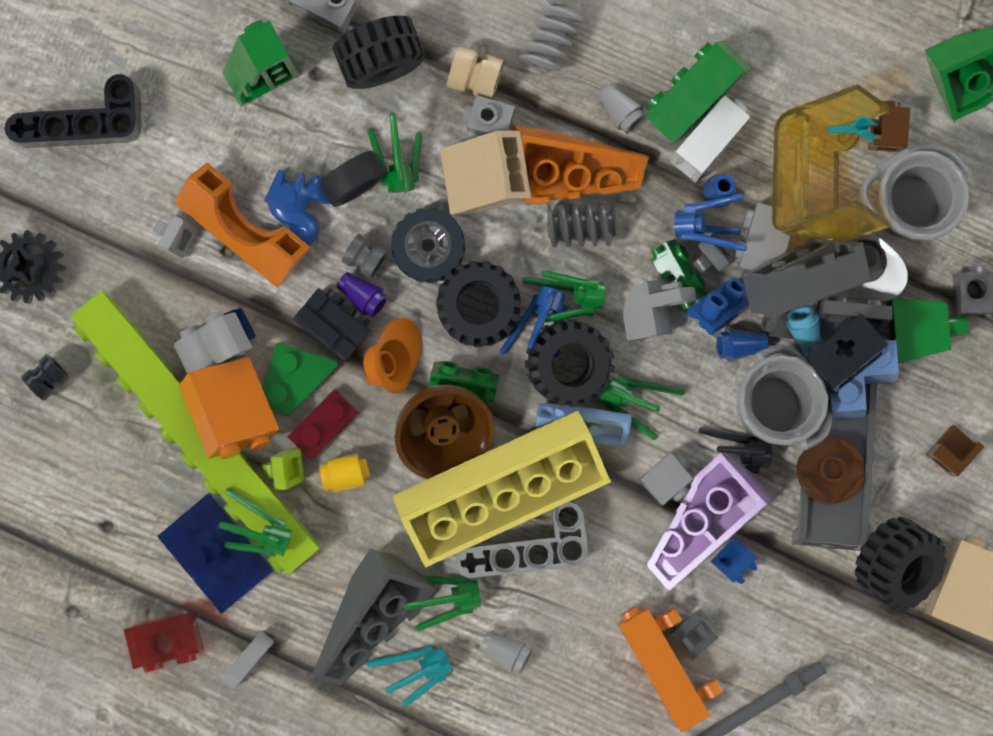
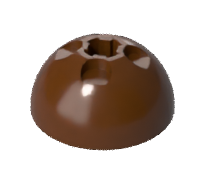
M456 385L431 386L411 397L401 409L395 425L394 438L396 450L403 464L411 472L429 479L490 451L495 438L494 419L487 405L473 392Z

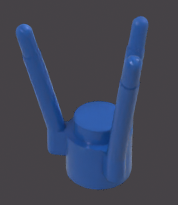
M738 193L697 204H684V210H677L675 213V236L681 237L682 240H694L733 250L746 251L747 246L744 244L702 235L704 233L739 235L741 230L738 228L706 225L705 215L698 213L700 210L741 200L743 195Z
M542 286L539 295H533L529 307L507 338L500 353L506 354L536 310L535 313L539 317L527 345L529 349H532L547 316L568 310L569 307L564 305L566 295L556 289ZM560 348L556 351L554 357L559 356Z

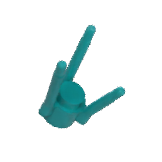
M432 645L421 650L366 662V666L370 668L424 657V659L418 661L421 670L385 689L386 693H392L424 676L427 680L430 679L403 700L402 705L404 707L418 699L437 683L446 680L445 675L453 671L442 647L433 650Z

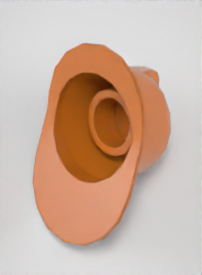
M396 318L390 321L378 343L368 348L363 361L366 373L365 383L384 387L385 390L391 393H401L406 390L422 352L420 331L413 321L407 318Z

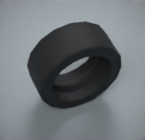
M366 151L351 158L330 172L320 182V187L332 206L338 207L357 198L375 186L386 176L387 171L374 151Z

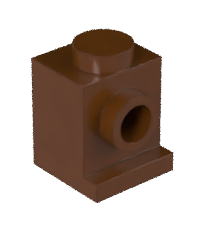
M881 101L877 115H872L871 120L878 125L870 127V132L875 134L876 138L868 143V150L900 152L908 148L910 107H901V102Z

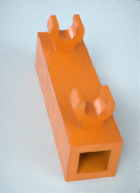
M638 605L621 614L620 616L623 620L617 624L679 731L683 733L710 717L703 703L724 691L715 677L695 689L668 644L662 631L682 621L676 608L672 607L656 618H653L647 607L640 610Z

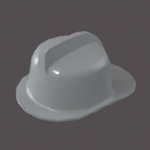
M858 229L847 232L839 238V240L861 242L864 245L871 281L856 286L862 294L872 300L883 302L892 300L902 293L908 278L906 264L901 256L884 240L870 231Z

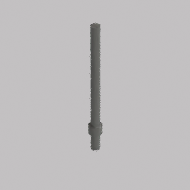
M819 661L798 675L794 672L783 679L785 683L698 736L726 735L788 696L793 695L795 697L805 691L804 687L827 673L825 668Z

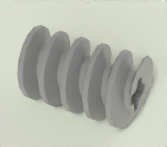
M547 0L551 6H543L541 11L545 18H538L536 21V25L540 30H533L530 37L534 42H527L525 44V50L529 54H522L519 57V60L528 67L548 74L549 70L560 71L561 67L554 60L555 58L565 59L567 56L560 47L572 46V42L565 36L566 34L577 35L578 30L571 23H582L584 20L574 8L559 0Z

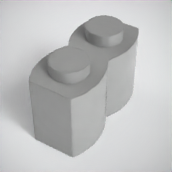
M222 310L204 319L206 324L201 328L195 325L180 332L181 339L173 344L187 374L195 370L230 362L253 349L236 313L224 315Z

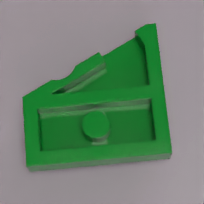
M276 343L262 387L271 410L290 417L301 406V403L338 367L339 362Z

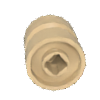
M459 45L448 76L447 88L462 93L470 89L475 97L479 95L493 100L503 69L504 59L488 54L480 58L477 51Z

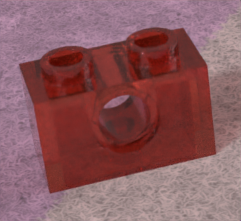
M195 610L123 629L132 668L143 667L144 673L164 668L163 662L176 659L177 665L197 660L196 654L204 650ZM160 634H166L171 637L173 641L171 651L165 652L158 647L157 639Z

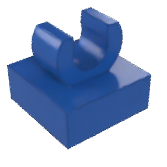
M735 538L710 561L733 583L737 581L743 584L745 580L741 575L749 567L753 571L757 570V565L754 562L757 558Z

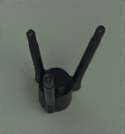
M707 428L698 429V432L703 435L743 443L741 447L718 446L716 451L719 453L740 454L741 463L747 464L745 468L753 474H759L760 467H770L772 461L771 443L759 441L756 437H746Z

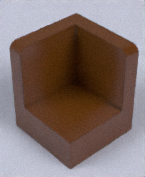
M952 425L929 449L926 455L948 475L958 477L980 453L984 445L980 442H973L959 428Z

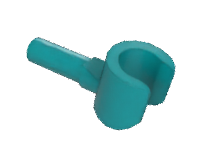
M862 115L849 125L828 126V133H855L866 141H872L876 138V135L867 129L878 124L867 116Z

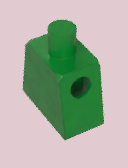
M900 298L886 301V306L892 307V320L888 323L889 339L896 340L898 364L951 350V337L968 335L966 315L949 317L946 302Z

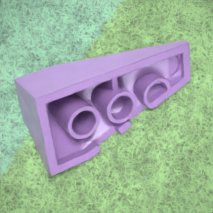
M720 453L695 476L689 492L678 507L675 517L647 564L649 569L669 591L775 498L751 471L725 453Z

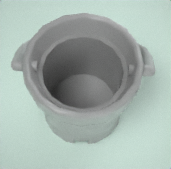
M934 144L919 145L909 150L903 149L876 165V169L866 177L860 188L861 204L876 225L882 226L884 224L883 227L887 232L899 238L933 240L947 235L961 223L968 208L969 188L964 176L969 174L970 169L954 152L946 147ZM881 176L883 178L875 197L874 209L868 199L869 189L872 183Z
M780 344L757 352L756 359L758 363L749 369L739 387L736 411L738 417L740 416L744 429L749 434L767 443L785 446L799 443L803 450H808L821 443L829 435L832 426V411L828 402L829 395L822 377L812 365L807 363L806 358L792 347ZM776 353H784V354L790 355V356L777 355V356H774V357L766 358V357H769V356H771V355H773V354H776ZM823 422L821 431L816 436L807 440V438L818 431Z

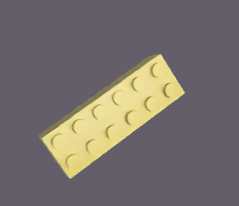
M577 410L392 495L399 517L426 568L600 488L611 481L590 431Z

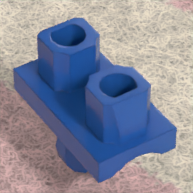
M732 277L690 306L687 314L699 320L700 327L706 329V332L710 335H713L748 308L749 302L744 298L746 294L745 285L737 278Z

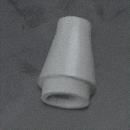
M613 84L607 85L598 94V99L603 103L618 130L622 129L628 134L636 129L645 119V114L642 111L643 107L618 90Z
M487 632L479 648L480 651L486 653L510 674L513 671L521 674L532 653L531 649L525 647L526 643L497 636L490 632Z

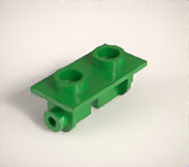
M673 239L663 243L666 250L661 245L651 251L653 255L651 260L662 279L674 274L676 280L671 283L681 282L682 287H695L697 301L706 296L704 291L706 290V284L699 273L693 272L688 263L690 260L689 254L681 243H677ZM693 301L679 305H681L683 310H685L686 308L695 304V302Z
M452 361L434 362L430 374L429 387L445 384L456 385L473 392L485 404L488 401H495L499 374H494L490 369L476 367L474 369L463 368Z

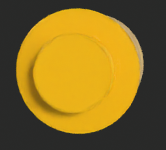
M358 453L327 460V464L319 466L325 492L333 490L334 493L363 487L366 486L365 479L371 478L367 459H360Z

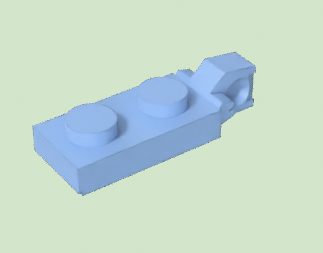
M539 403L536 427L545 426L578 410L590 431L594 443L626 447L631 425V414L586 407Z

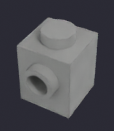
M476 95L474 104L467 103L462 121L467 123L468 133L478 136L494 131H509L515 113V106Z
M668 453L638 480L655 500L663 506L671 498L678 501L689 492L690 486L688 484L693 480L689 472L693 469L680 454L675 458L672 453Z

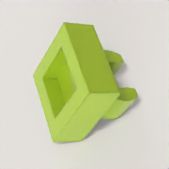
M300 448L285 449L271 456V464H261L263 478H273L275 490H287L304 481Z

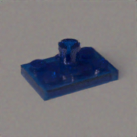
M208 493L157 537L222 614L272 573L274 568L261 553L239 551L224 547L226 542L253 543L246 536L219 527L220 522L232 525L237 524L211 493Z

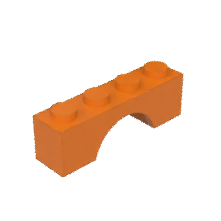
M205 163L187 178L175 201L178 207L277 288L296 272L311 248L285 226L277 230H264L250 223L236 206L233 197V183L209 163Z

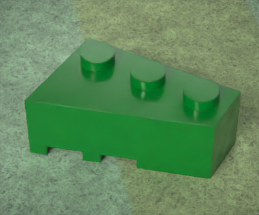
M258 20L244 28L245 33L238 36L222 72L241 107L299 77L270 20L264 23L262 20Z
M724 40L715 42L713 45L707 42L694 55L698 61L689 70L684 66L670 80L674 86L666 94L660 91L647 104L651 110L645 117L673 144L678 142L721 97L723 98L730 91V88L743 75H746L752 69Z

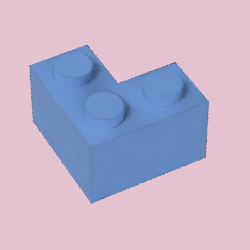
M887 340L886 342L889 344L887 353L833 395L829 390L832 419L866 417L865 384L897 382L899 367L896 340ZM840 346L838 356L846 354L848 357H851L852 348L843 349Z

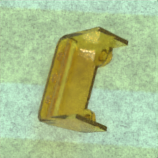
M859 84L788 110L778 118L774 128L772 224L775 229L788 236L844 242L889 227V220L858 200L838 206L839 154L852 149L859 141L860 136L855 133H828V126L849 125L862 115L872 119L889 113V106Z

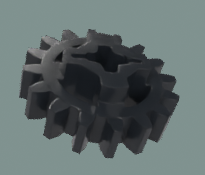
M25 230L23 238L14 232L11 234L13 242L0 241L1 246L4 248L0 252V283H3L0 293L6 295L12 291L10 300L16 302L20 300L21 296H23V301L26 304L32 303L33 296L38 301L43 302L45 301L44 292L53 295L56 293L55 288L52 286L54 282L63 284L64 280L57 275L58 271L66 270V266L58 264L57 260L64 257V254L60 251L53 252L57 243L53 240L45 243L46 235L38 233L34 239L33 233L29 230ZM28 246H37L40 249H42L44 253L33 255L31 249H28ZM13 254V255H14V256H13V259H12L10 265L7 266V265H8V261H9L11 255ZM26 261L34 263V266L30 267V274L22 271V269L27 267ZM49 268L48 275L46 279L43 281L42 278L45 274V271ZM22 279L29 289H20L12 282Z

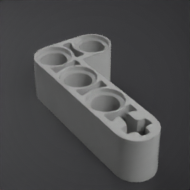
M571 501L554 508L552 515L554 536L471 546L459 552L456 558V568L466 578H478L580 565L585 560L588 550L582 509ZM565 507H572L577 512V520L571 526L562 525L558 519L560 510ZM568 541H576L581 546V553L576 559L571 560L563 556L562 548ZM534 545L544 546L548 551L546 560L542 563L532 562L528 556L531 547ZM500 549L511 550L514 554L513 564L508 567L499 566L495 561L496 553ZM484 550H491L489 559L492 567L491 570H485L486 563L476 564L474 571H469L468 566L461 563V560L467 558V553H473L474 558L478 559L485 558Z

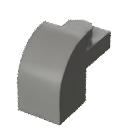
M646 281L637 285L629 293L623 309L627 341L646 340L672 334L667 307L697 301L695 287H682L681 282L663 285V281Z

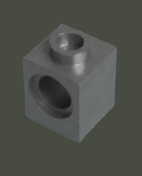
M983 266L962 267V273L952 276L954 316L988 315L993 313V272H983ZM969 282H975L980 287L978 299H973L968 295L967 285Z

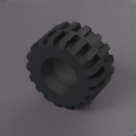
M401 15L387 16L362 24L345 33L334 43L332 48L348 88L352 89L372 88L396 80L416 69L426 58L412 19L409 16Z
M469 261V264H461L455 267L456 269L451 273L449 272L445 276L444 282L440 284L438 297L436 298L437 313L444 329L453 339L466 346H492L500 340H504L515 328L521 311L520 291L513 277L507 274L504 268L499 265H492L488 261ZM473 285L488 286L496 293L499 300V309L496 316L484 324L470 323L462 316L459 310V299L462 293Z
M570 319L568 321H553L554 324L542 327V332L532 349L527 347L528 360H525V368L529 372L527 374L528 379L541 395L557 405H569L570 407H579L580 403L587 405L592 402L591 398L594 396L599 398L604 393L602 388L605 385L609 387L612 381L609 379L610 372L614 373L615 365L611 363L614 353L608 347L610 343L601 335L600 331L583 322ZM569 343L578 344L584 348L587 355L586 369L578 379L571 382H562L552 372L553 356L563 345Z
M905 517L888 519L886 524L881 523L877 526V529L870 533L867 541L862 545L860 555L855 563L857 565L855 569L856 582L863 591L893 611L898 612L901 610L904 612L908 611L911 607H917L922 600L925 601L931 591L938 585L937 583L944 572L943 567L946 565L947 558L944 557L946 547L943 546L944 542L939 537Z

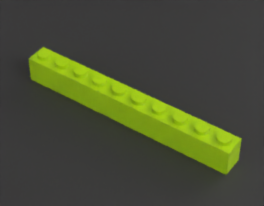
M100 290L70 316L76 323L72 327L75 333L84 342L90 340L97 348L94 352L97 359L106 368L111 365L119 374L115 378L118 384L128 394L131 391L136 394L141 400L137 403L140 410L149 419L153 416L162 425L159 432L171 445L175 442L184 451L180 455L183 461L192 470L196 468L200 470L205 476L202 483L214 496L218 493L227 502L224 509L233 520L237 522L241 519L248 529L260 533L263 532L265 525L272 527L271 523L227 495L225 492L227 488H231L238 494H241L274 517L287 521L285 528L293 530L284 556L276 554L275 557L269 556L267 558L278 573L285 571L287 575H290L322 548L242 452L228 459H222L221 456L208 459L179 389V384L182 382L181 379L107 292ZM249 538L254 545H260L259 540Z

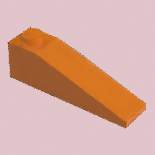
M512 125L511 131H520L531 194V198L520 202L539 205L550 203V200L563 198L571 200L580 198L582 195L595 193L603 195L641 188L649 158L645 154L545 129Z

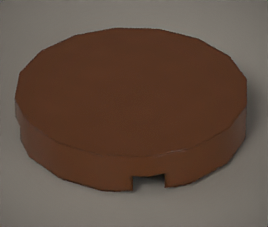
M826 437L821 443L801 452L798 457L796 472L800 486L809 497L819 503L833 505L843 503L858 493L864 483L863 466L865 465L863 457L855 445L844 438Z

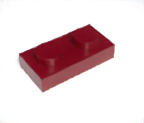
M334 389L287 437L310 460H313L359 412Z

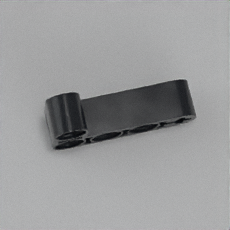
M112 75L104 86L105 108L16 113L7 119L4 128L5 133L10 140L24 148L132 142L139 137L142 129L140 91L137 85L126 75ZM121 85H129L130 91L128 96L124 99H116V89ZM122 118H130L131 127L129 130L123 133L117 132L118 121ZM92 119L97 120L98 126L96 131L89 135L84 134L83 128L85 123ZM63 121V132L58 136H51L50 128L52 124ZM24 124L34 129L32 131H25L23 137L18 134V130H23Z

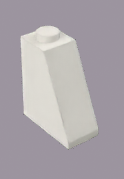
M724 95L677 149L670 162L696 183L749 120L750 116L746 113L747 107L734 97L729 99Z

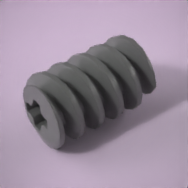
M615 203L612 204L609 213H607L604 204L598 205L596 213H593L590 204H586L582 214H580L576 204L571 206L569 214L566 213L563 205H558L556 214H553L550 205H547L548 238L552 246L557 247L559 239L563 238L566 247H570L573 237L577 238L580 247H584L587 237H590L594 247H597L600 237L604 238L607 246H611L613 237L616 236Z

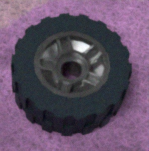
M430 207L428 209L419 208L413 213L409 212L406 214L405 218L397 223V227L392 234L391 251L397 266L407 277L420 283L428 282L430 284L445 280V276L449 272H453L456 269L455 267L461 265L465 254V238L457 221L449 216L447 212L443 210L438 211ZM425 239L435 243L434 249L430 252L422 249Z

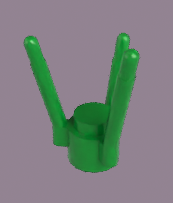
M391 113L389 118L394 165H389V172L373 129L369 128L367 130L372 149L387 171L386 176L382 179V186L388 187V193L414 191V183L419 182L418 167L422 133L420 131L416 132L411 170H409L408 163L402 164L396 114Z
M546 270L542 271V276L553 280L523 278L525 284L574 291V303L580 304L581 308L548 315L545 320L546 323L581 315L594 316L595 309H602L604 306V282L585 280Z
M620 374L618 379L609 376V379L612 381L609 387L605 385L604 393L601 395L600 400L606 402V409L613 412L629 414L619 406L626 407L628 401L654 412H659L660 407L633 395V388L628 386L676 395H684L685 390L630 379ZM631 416V425L652 440L657 439V434Z
M227 488L225 491L227 495L271 523L272 527L265 525L263 532L260 533L237 525L220 522L219 527L221 529L259 540L260 544L226 542L224 547L239 551L263 553L275 557L276 554L284 556L293 530L285 528L287 521L274 517L241 494H238L231 488Z
M424 576L435 584L457 585V587L451 588V595L419 600L404 605L406 610L453 603L454 608L460 607L416 625V631H421L457 616L473 613V608L481 607L477 580L468 581V578L464 576L457 578Z

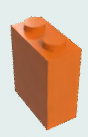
M249 357L188 372L179 384V389L208 459L221 456L222 459H228L239 454L242 449L249 447L253 451L262 449L271 443L270 439L279 431L277 422Z

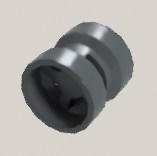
M357 234L348 246L341 261L349 267H361V274L371 279L385 259L387 251L380 246L371 248L372 245L368 243V239L361 234Z

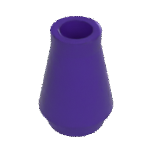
M346 272L336 286L363 316L367 314L371 318L375 317L382 310L388 299V296L383 293V288L356 277L350 272Z

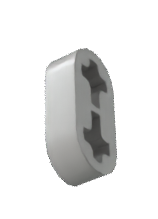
M261 631L220 680L234 691L275 641Z

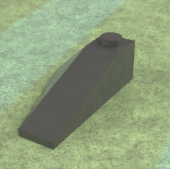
M370 548L351 577L312 674L314 679L338 686L343 684L370 659L369 652L382 640L386 643L395 636L392 631L406 618L411 621L422 610V608L406 610L404 605L410 602L429 599L436 590V585L397 557Z

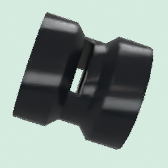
M45 354L39 360V365L34 370H28L21 376L29 389L43 401L52 395L54 387L63 385L70 378L61 365L48 354Z

